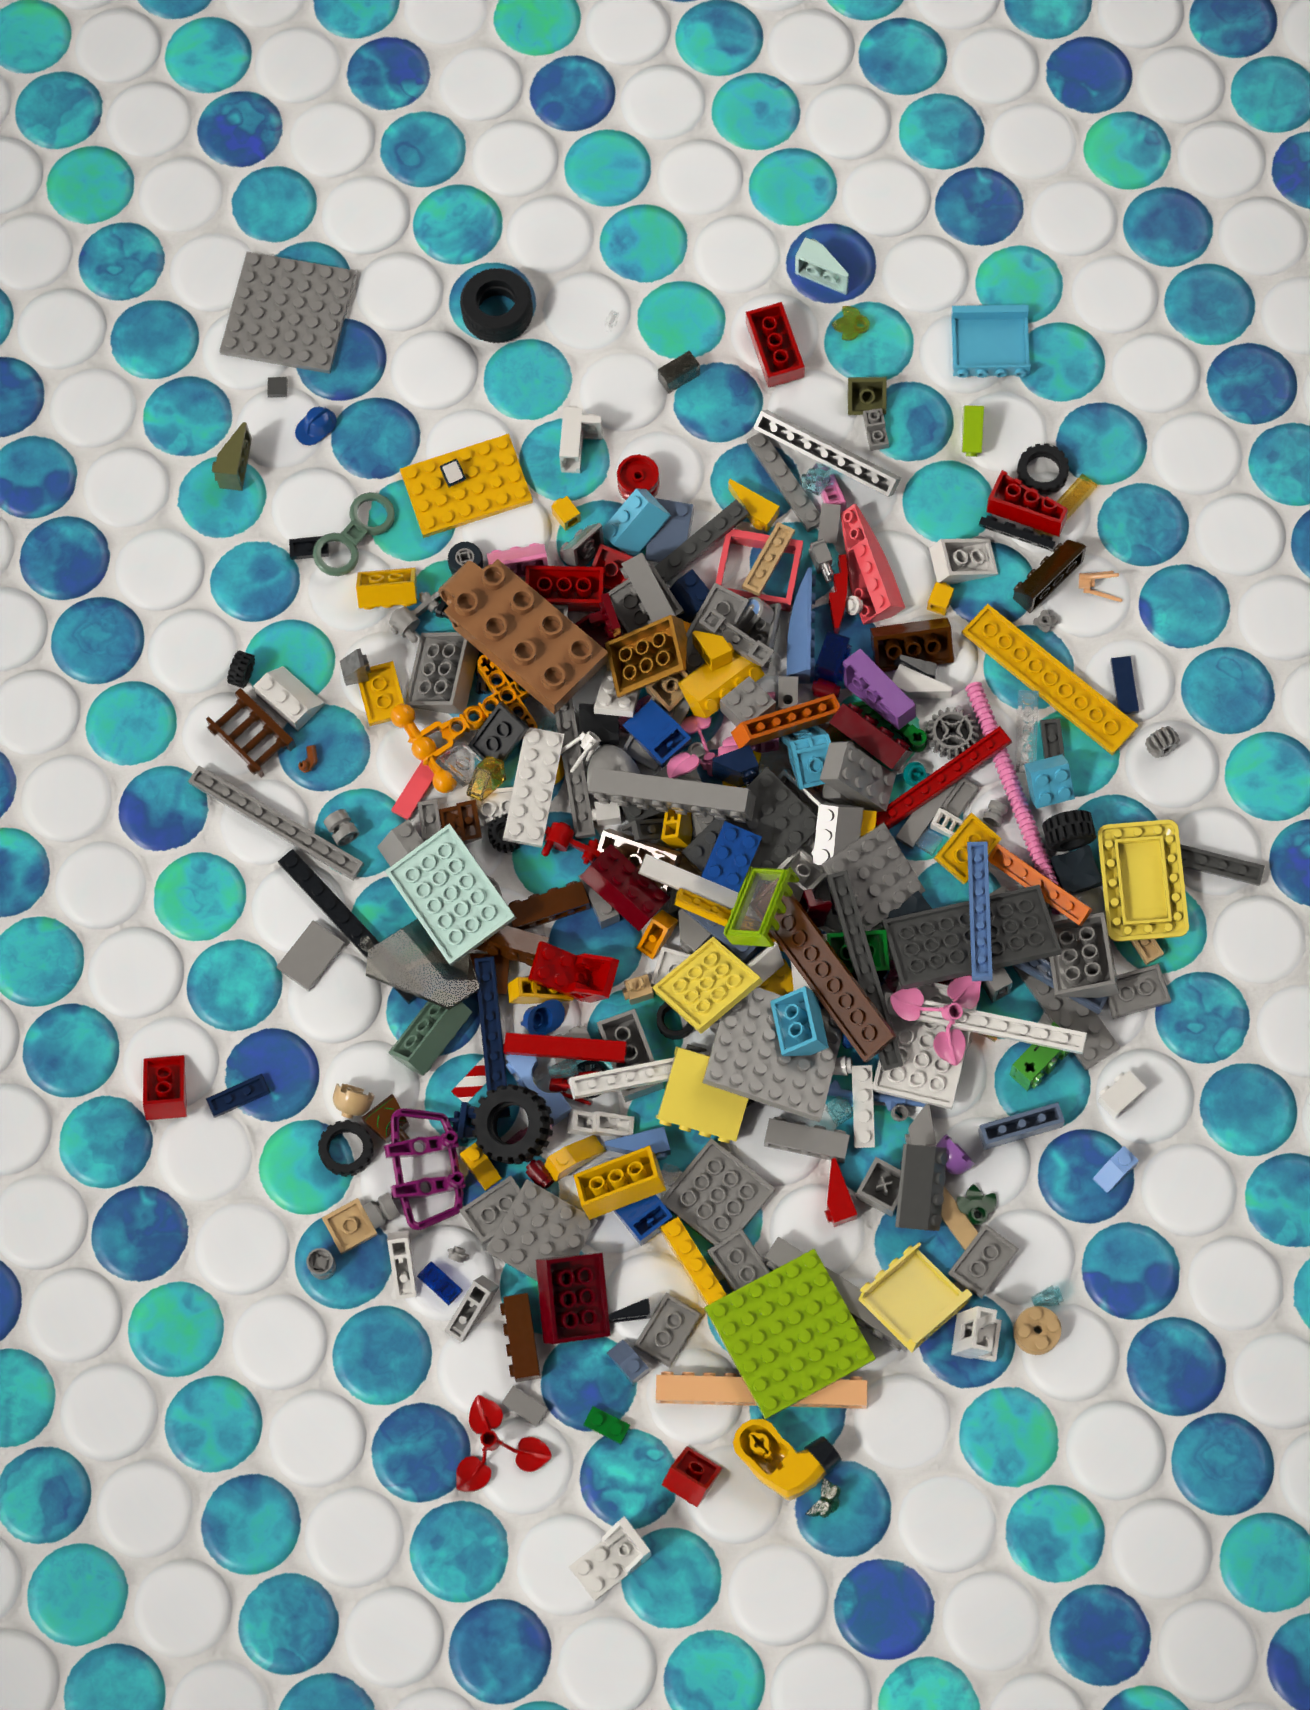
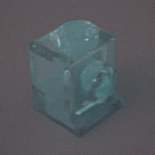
M816 462L813 468L807 471V474L803 473L802 489L819 496L830 482V467Z
M840 1095L826 1104L825 1110L836 1126H839L853 1116L851 1105L846 1099L843 1100Z

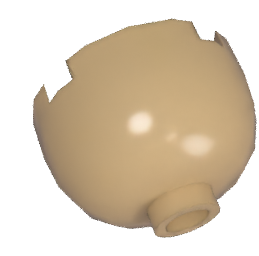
M336 1083L333 1103L336 1109L342 1112L341 1116L353 1119V1116H361L367 1113L375 1095L371 1092L368 1095L363 1094L364 1089L352 1085L342 1084L340 1086Z

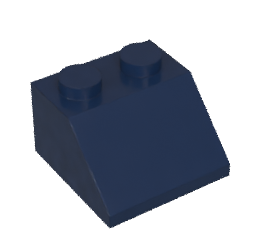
M693 569L677 579L670 588V591L684 610V613L678 616V618L692 623L710 592Z
M750 745L720 755L712 760L713 777L737 787H747L759 773V764Z

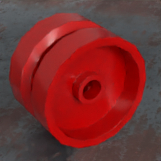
M640 454L631 455L619 464L617 482L622 498L627 500L636 488L647 489L653 497L657 495L660 487L659 471L656 463L651 458Z

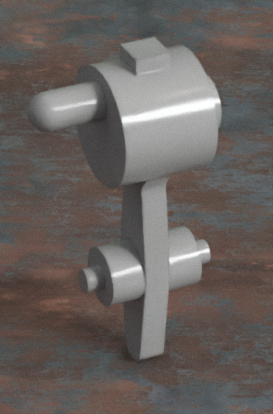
M439 591L432 596L428 592H421L419 594L421 604L413 611H410L406 606L395 610L389 621L391 630L395 634L399 633L403 638L407 637L412 643H416L418 637L413 632L420 624V620L417 617L427 610L431 613L436 612L440 604L438 601L442 599Z

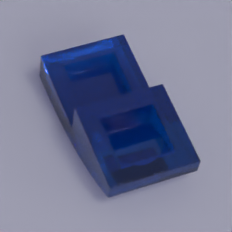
M432 1261L417 1275L419 1280L448 1306L463 1292Z

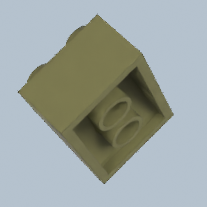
M243 422L217 454V459L212 464V473L215 474V481L218 482L219 488L243 490L252 442L247 422Z

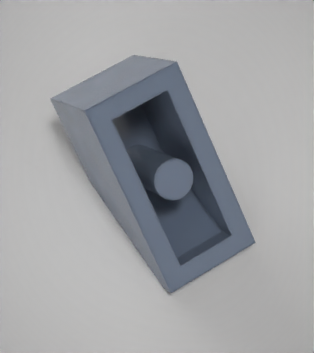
M621 1340L607 1352L608 1356L632 1385L649 1373V1368L624 1340Z

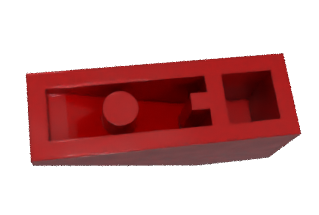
M836 1158L831 1159L827 1210L824 1211L828 1223L832 1222L833 1227L857 1219L858 1215Z

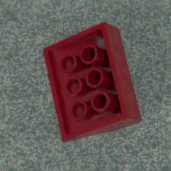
M603 1253L536 1259L543 1342L559 1344L611 1336Z

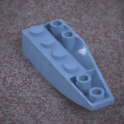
M812 568L807 569L800 584L790 617L787 637L786 676L798 677V684H810V677H814L815 629H811V623H815V611H811V604L815 605V593H812V586L816 584V575H812Z

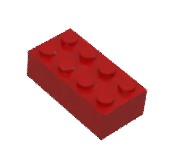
M782 302L747 311L746 325L768 388L804 378L805 366Z

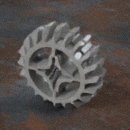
M947 707L945 713L939 710L938 715L933 714L932 720L928 721L929 727L925 731L928 734L926 735V740L930 741L928 746L934 747V753L940 751L941 758L944 754L947 755L948 760L951 759V755L956 757L979 739V734H977L979 727L975 726L976 720H970L971 714L965 716L964 709L959 713L955 707L953 712H950V709ZM938 727L942 729L941 732L944 734L941 741L936 734ZM963 727H965L968 732V738L966 740L963 738V735L961 734ZM949 732H956V735H949Z

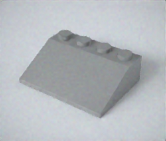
M458 632L421 633L405 704L410 705L412 708L448 714H462L467 708L479 650ZM433 640L450 641L453 644L448 643L442 648L438 644H433ZM435 648L438 649L437 653L431 656V652Z
M1104 912L1089 915L1082 926H1079L1071 919L1052 922L1061 947L1060 955L1049 957L1055 996L1101 998L1119 994L1111 940Z

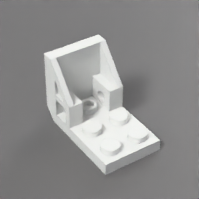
M624 1516L602 1537L601 1542L568 1567L595 1602L645 1563L652 1555L650 1549Z

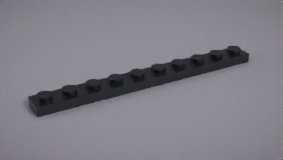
M293 849L278 861V864L408 1004L424 992L423 988Z

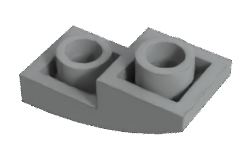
M882 408L863 411L870 451L889 448Z

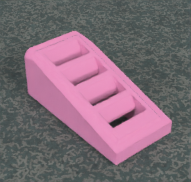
M835 474L817 478L816 483L823 503L841 505L840 513L845 511L846 500ZM833 483V485H829V486H825V487L823 486V485H826V484Z

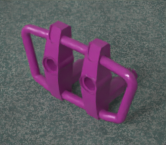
M400 1108L391 1116V1144L384 1146L386 1158H392L396 1185L390 1187L392 1199H400L407 1224L414 1230H423L459 1214V1210L462 1208L463 1189L466 1186L464 1184V1175L459 1169L456 1150L459 1147L458 1137L444 1113ZM404 1116L441 1121L446 1133L440 1136L417 1137L400 1142L399 1118ZM416 1142H420L423 1145V1152L415 1150L414 1144ZM449 1151L452 1174L446 1177H425L420 1180L404 1183L400 1158H419L423 1155ZM421 1183H427L430 1186L428 1193H424L421 1190ZM455 1191L454 1207L421 1222L415 1221L408 1198H427L432 1195Z

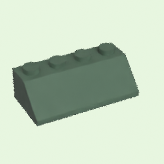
M436 990L388 1053L412 1071L424 1076L431 1069L438 1056L443 1053L447 1044L454 1039L460 1027L467 1022L472 1011L457 997Z

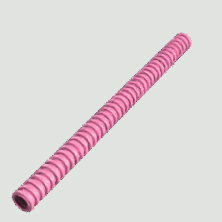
M973 682L966 686L965 691L968 692L967 696L970 698L969 701L972 703V708H974L973 712L976 714V719H979L978 724L981 725L980 730H983L982 735L986 736L998 728V726H996L997 722L994 720V715H992L993 711L990 709V704H987L988 699L986 694L983 693L982 683ZM1004 748L992 757L993 763H996L995 768L998 769L997 773L1000 774L999 779L1002 780L1001 784L1004 785L1005 794L1009 796L1008 802H1011L1010 807L1013 808L1012 812L1015 813L1014 817L1017 819V824H1019L1018 828L1022 830L1021 835H1024L1023 840L1026 841L1025 846L1028 847L1029 856L1033 858L1031 861L1035 863L1034 869H1037V871L1060 886V883L1057 882V876H1054L1053 865H1050L1051 860L1048 859L1047 850L1043 848L1044 843L1041 842L1042 837H1039L1040 832L1037 831L1036 822L1032 820L1034 817L1030 814L1031 809H1028L1029 804L1026 803L1027 799L1024 797V792H1022L1023 788L1020 786V781H1017L1018 776L1015 775L1016 771L1013 770L1014 765L1011 764L1012 760L1009 759L1008 750ZM1049 905V908L1052 909V914H1061V912Z

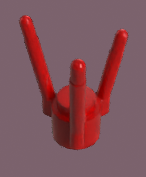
M600 1071L552 1075L549 1090L550 1092H561L566 1098L590 1106V1101L582 1098L573 1099L571 1094L566 1093L570 1089L568 1079L565 1078Z

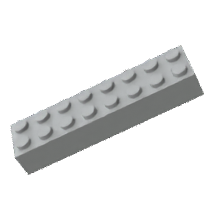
M599 768L592 769L588 790L602 804L616 802L617 805L622 807H629L630 804L637 805V808L648 810L649 807L656 808L660 812L674 810L675 813L687 815V812L695 813V816L702 818L711 815L718 820L733 818L735 822L745 823L746 820L752 821L756 797L748 788Z

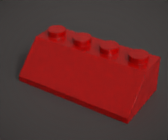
M526 566L525 582L551 604L568 605V611L598 612L600 610L601 595L604 594V567Z

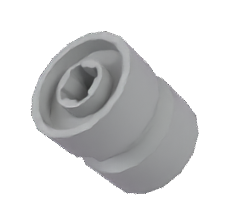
M339 809L324 819V824L328 831L333 833L332 838L337 846L349 844L360 834L355 824L350 822L351 818L345 809Z
M388 1192L378 1197L377 1202L372 1200L363 1205L375 1229L384 1225L387 1219L392 1221L401 1216Z
M316 1248L308 1254L306 1264L315 1278L326 1280L334 1275L336 1262L328 1250Z

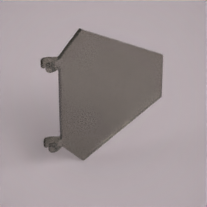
M418 919L375 946L368 936L365 935L360 938L359 947L368 952L365 976L448 1010L480 990L470 955L467 954L454 965H449Z

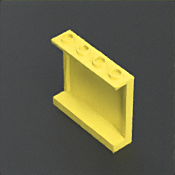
M676 1046L675 1058L660 1109L655 1117L660 1120V1124L671 1127L673 1123L680 1125L679 1129L691 1132V1129L699 1131L698 1135L710 1138L711 1135L719 1137V1141L729 1144L730 1140L736 1142L748 1098L702 1083L710 1056Z
M920 1242L914 1247L910 1245L903 1252V1256L900 1259L896 1257L889 1264V1268L886 1271L881 1270L875 1276V1280L872 1283L867 1282L860 1289L861 1295L858 1299L911 1353L965 1307L973 1295L968 1289L961 1292L919 1251Z

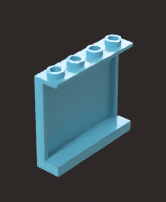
M1028 305L952 306L953 376L960 378L968 376L984 378L987 376L1005 377L1015 375L1016 377H1024L1029 375L1031 364L1029 363Z

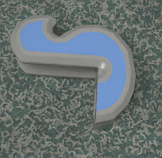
M758 597L748 599L749 604L736 626L745 634H748L760 618L768 624H771L773 621L774 612L772 607Z

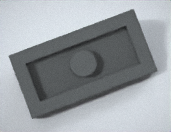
M664 818L634 820L621 828L622 831L632 830L635 842L661 840Z

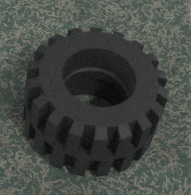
M1085 810L1062 812L1048 818L1042 824L1047 848L1051 851L1065 852L1079 849L1090 844L1097 837L1091 813Z

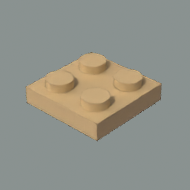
M358 1198L322 1217L341 1255L378 1235Z

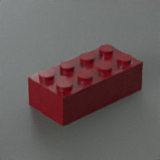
M843 703L829 723L889 768L899 771L912 754V751L908 749L910 745L902 739H895L893 737L894 733L888 728L882 726L880 728L878 726L879 722L870 715L864 716L861 714L863 710L857 705Z
M610 844L585 870L580 878L632 926L640 931L670 897L648 877L638 874L639 869Z

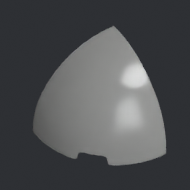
M603 744L596 749L590 759L587 771V787L589 790L593 768L641 774L635 761L624 750L614 745Z

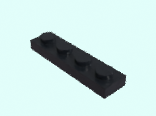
M989 515L986 518L981 517L979 527L1052 552L1054 550L1055 541H1052L1053 538L1048 535L1042 534L1041 537L1034 535V531L1030 529L1015 528L1016 525L1010 522H1005V524L999 523L997 518Z

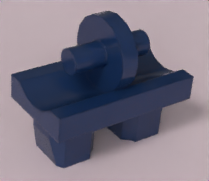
M461 1102L460 1112L455 1111L454 1118H448L453 1131L457 1132V1137L461 1139L462 1143H468V1140L477 1139L472 1135V1130H475V1126H470L471 1119L476 1118V1113H473L475 1106H471L468 1102Z

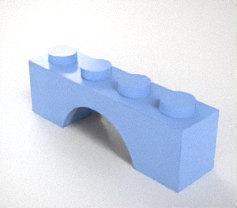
M506 1056L507 1064L505 1066L511 1075L516 1074L519 1079L517 1080L518 1085L537 1092L539 1096L545 1099V1105L549 1106L552 1112L549 1114L554 1121V1124L551 1125L552 1127L568 1117V1113L572 1111V1108L561 1092L546 1093L534 1084L533 1074L538 1066L535 1056Z

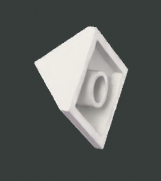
M774 942L773 947H766L746 965L764 982L785 963L778 944Z

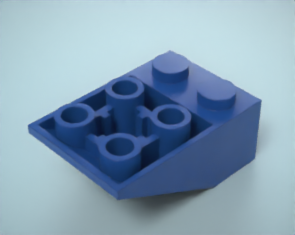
M652 699L622 725L662 769L673 756L681 753L692 743L691 737Z
M656 1194L614 1210L615 1214L640 1246L661 1232V1226L674 1219L673 1215Z

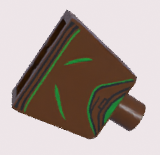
M391 1094L361 1118L367 1127L383 1141L389 1143L391 1142V1116L397 1109H400V1106L394 1095ZM404 1116L399 1118L400 1142L410 1140L409 1136L405 1133V1130L410 1125Z

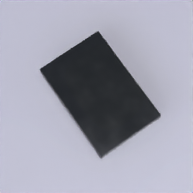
M502 701L498 703L468 746L494 772H497L530 727Z

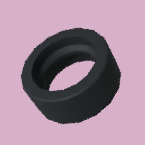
M664 1002L657 1012V1027L660 1033L672 1040L687 1037L694 1028L688 1022L679 1031L670 1030L665 1026L664 1016L668 1010L673 1008Z

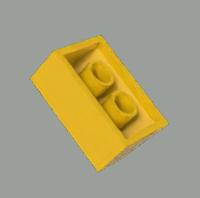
M415 567L358 572L356 582L358 607L370 610L381 606L391 608L394 605L412 606L417 604Z

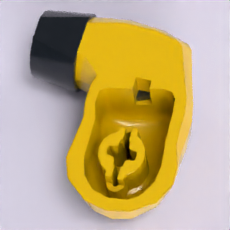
M751 1419L743 1423L736 1431L733 1440L736 1454L749 1467L757 1479L789 1501L802 1496L815 1487L841 1461L839 1453L823 1436L804 1447L803 1451L797 1452L780 1436L772 1423L765 1419Z

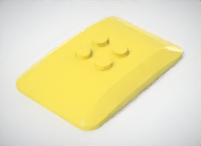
M1172 820L1103 825L1098 831V846L1109 938L1115 942L1174 938L1187 934L1189 921L1178 825Z

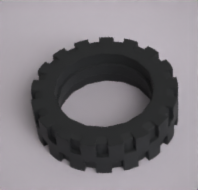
M1044 443V445L1035 444L1034 447H1028L1027 451L1021 454L1017 467L1018 479L1028 488L1036 489L1038 494L1049 496L1051 493H1057L1060 488L1064 487L1069 473L1067 457L1065 458L1064 452L1062 450L1059 451L1058 447L1054 445L1052 447L1047 443ZM1038 457L1049 458L1057 464L1059 474L1050 482L1036 481L1027 472L1028 463Z
M337 1121L334 1125H329L327 1130L321 1134V1139L318 1142V1153L322 1163L333 1174H339L343 1177H347V1175L354 1176L357 1172L365 1170L374 1154V1145L370 1134L365 1127H362L355 1121ZM351 1132L356 1134L363 1143L361 1156L350 1164L335 1162L329 1153L331 1141L341 1133Z

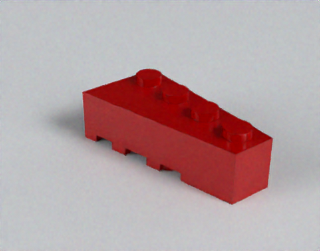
M1001 470L987 504L988 513L1060 537L1065 526L1068 508L1049 497H1043L1038 494L1036 489H1030L1023 485L1021 480L1008 476V473L1004 470Z

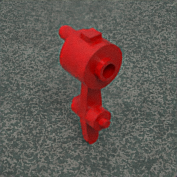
M553 822L551 827H547L545 831V845L541 853L546 857L552 848L566 852L568 847L571 846L583 852L581 858L584 860L583 863L588 865V863H593L594 859L602 852L597 850L599 846L598 839L589 840L588 845L573 839L575 832L571 829L570 825L564 822Z

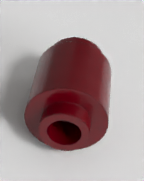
M819 678L818 681L814 680L811 692H814L813 696L817 698L835 694L838 700L841 686H838L837 683L823 678Z
M534 1159L526 1166V1175L536 1185L546 1190L554 1183V1179L541 1159L537 1161Z

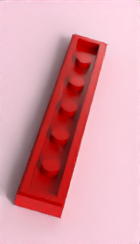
M506 1033L503 1052L509 1055L625 1063L627 1042Z

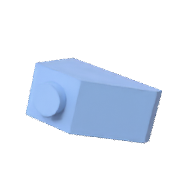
M1123 1146L1094 1176L1093 1180L1108 1194L1136 1167L1139 1160Z

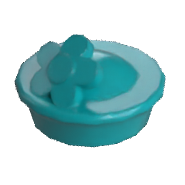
M919 762L909 763L903 772L905 782L910 786H915L926 778L924 766Z

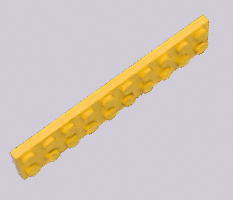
M989 604L962 630V634L1112 756L1138 728L1139 725Z

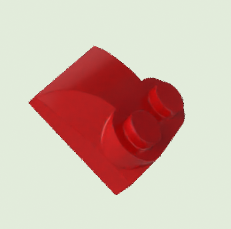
M600 544L591 567H604V587L612 590L627 580L620 571L623 568L621 563L634 556Z

